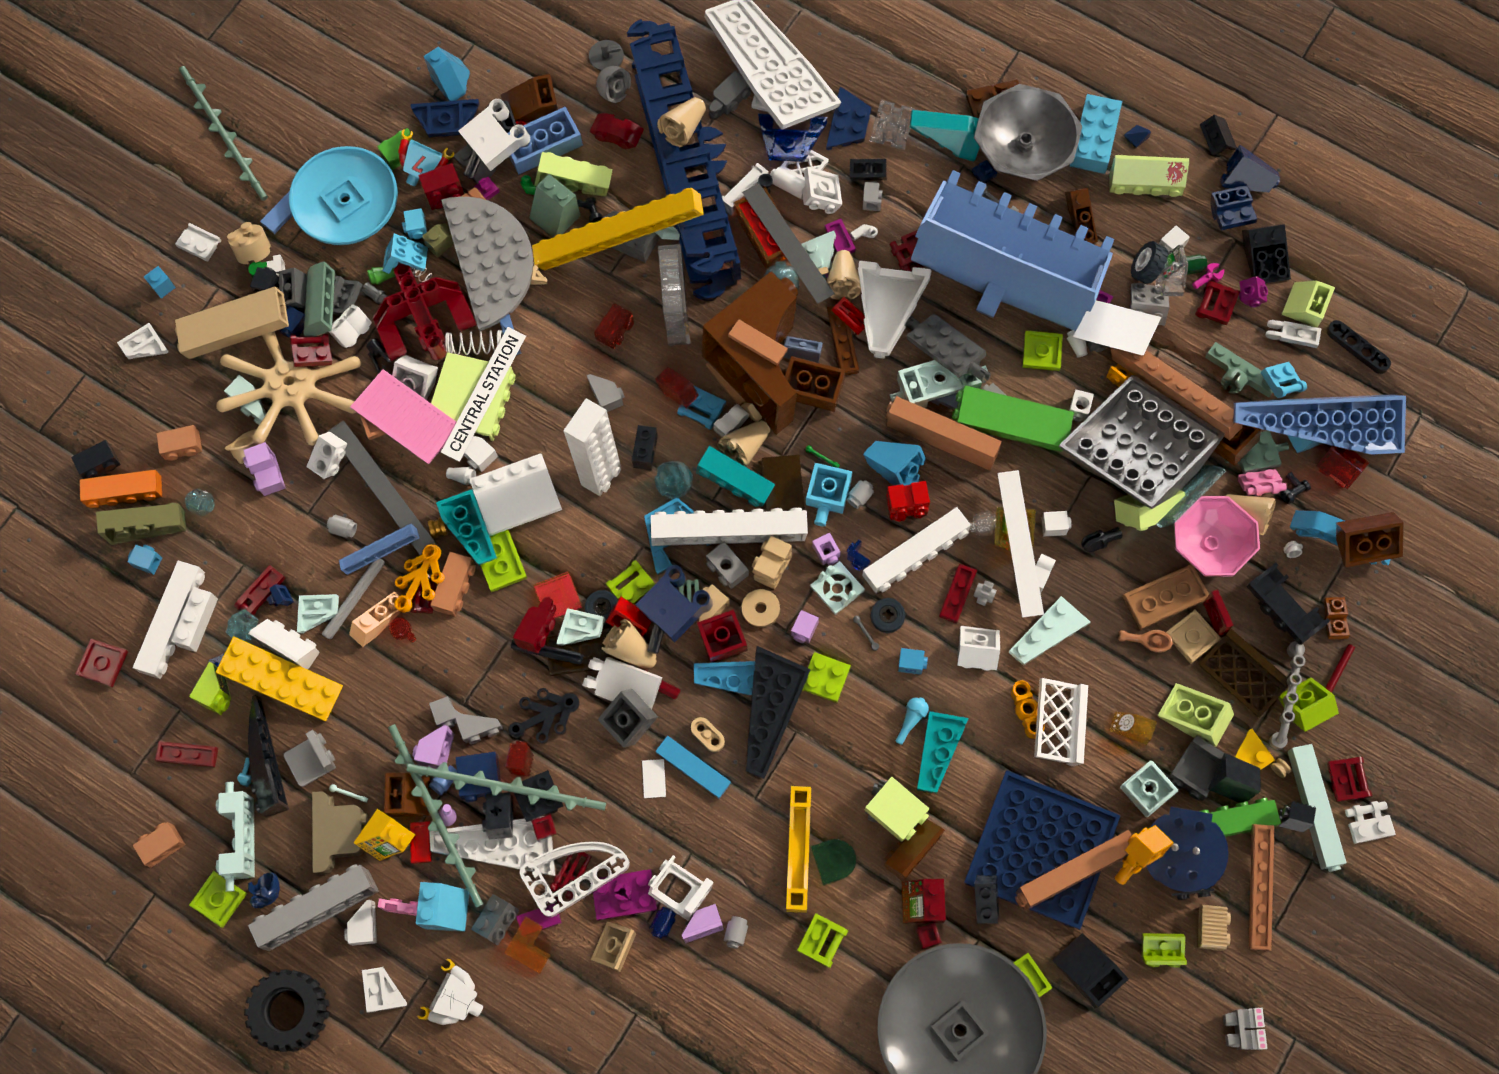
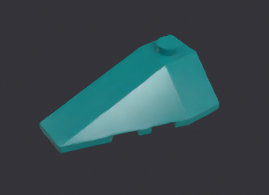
M920 110L911 111L910 128L926 138H932L939 143L940 147L948 148L956 157L973 162L976 159L980 146L974 139L979 118Z
M472 489L436 502L441 519L478 565L497 559Z

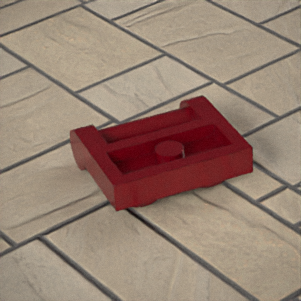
M1208 281L1205 286L1206 292L1200 307L1197 308L1195 315L1199 318H1207L1227 326L1240 291ZM1216 291L1219 294L1213 310H1207L1212 294Z
M328 334L310 337L290 336L294 367L332 365ZM298 344H323V346L297 347Z
M1363 757L1327 762L1336 802L1373 797L1371 790L1368 788L1363 768ZM1350 765L1355 766L1360 792L1356 790Z

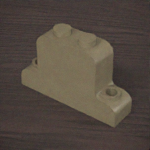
M312 792L313 873L316 875L329 874L335 866V858L362 855L364 850L355 845L354 841L368 823V815L356 805L334 806L333 796H329L324 792Z

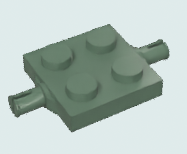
M1270 431L1261 432L1260 441L1238 464L1241 466L1243 474L1280 467L1282 463L1278 453L1289 450V445L1287 442L1276 445Z

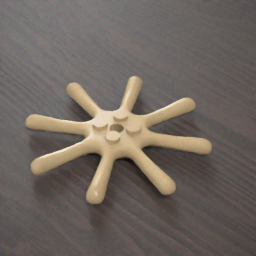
M273 331L262 335L275 361V366L271 369H262L228 354L221 357L220 363L222 366L261 378L264 381V385L259 389L219 400L216 405L218 411L226 412L265 397L272 400L270 409L252 436V442L256 445L265 442L280 410L285 406H291L295 409L306 442L309 445H315L318 434L304 407V402L309 398H315L351 414L356 413L350 407L355 401L319 390L315 387L317 380L359 368L361 360L356 356L317 370H311L307 367H294L293 361L290 362L284 359L277 337ZM319 343L305 344L304 347H315L318 346Z

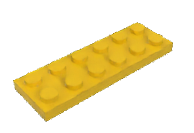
M234 636L215 672L326 722L343 687L341 684Z

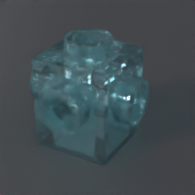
M243 609L232 615L228 620L226 634L231 638L234 636L243 641L251 640L253 637L248 633L257 626L259 619L246 609Z

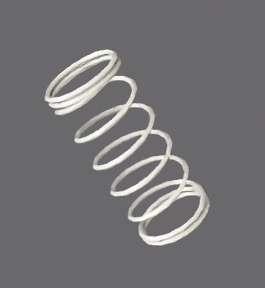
M490 330L489 349H488V352H487V353H486L485 348H484V345H483L482 332H481V331H480V343H479L478 353H476V351H475V349H474L473 340H472V332H471V331H470L469 351H468V353L465 352V349H464V346H463V341H462V333L460 332V346H459V351H458V354H457V355L460 354L461 345H462V349H463V352L465 353V355H468V354L470 353L471 345H472L473 351H474V353H475L476 355H478L479 352H480L481 344H482V348H483V351L485 352V354H488V353L490 352L491 344H492L493 350H494V352H495V348H494V344H493V339H492V331ZM502 330L497 332V346L503 337ZM446 333V352H454L456 354L452 333Z

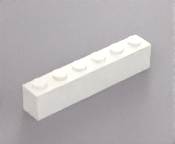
M956 507L863 570L862 576L876 594L879 591L885 592L891 587V583L896 580L899 582L907 576L906 573L919 569L923 565L922 562L927 559L930 561L938 555L937 552L950 548L954 544L953 541L958 538L960 540L965 538L969 534L968 531L971 524Z
M177 561L133 668L139 673L161 679L162 674H165L168 667L167 662L175 651V644L171 640L193 587L199 588V585L203 583L205 578V572L200 567Z

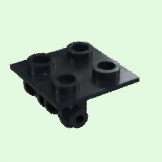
M548 770L522 781L525 787L548 791L554 785ZM514 793L526 822L547 813H556L559 808L563 807L562 802L540 798L532 805L528 795Z

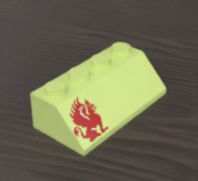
M1115 155L1109 173V192L1116 194L1133 193L1134 195L1182 196L1186 187L1189 158Z

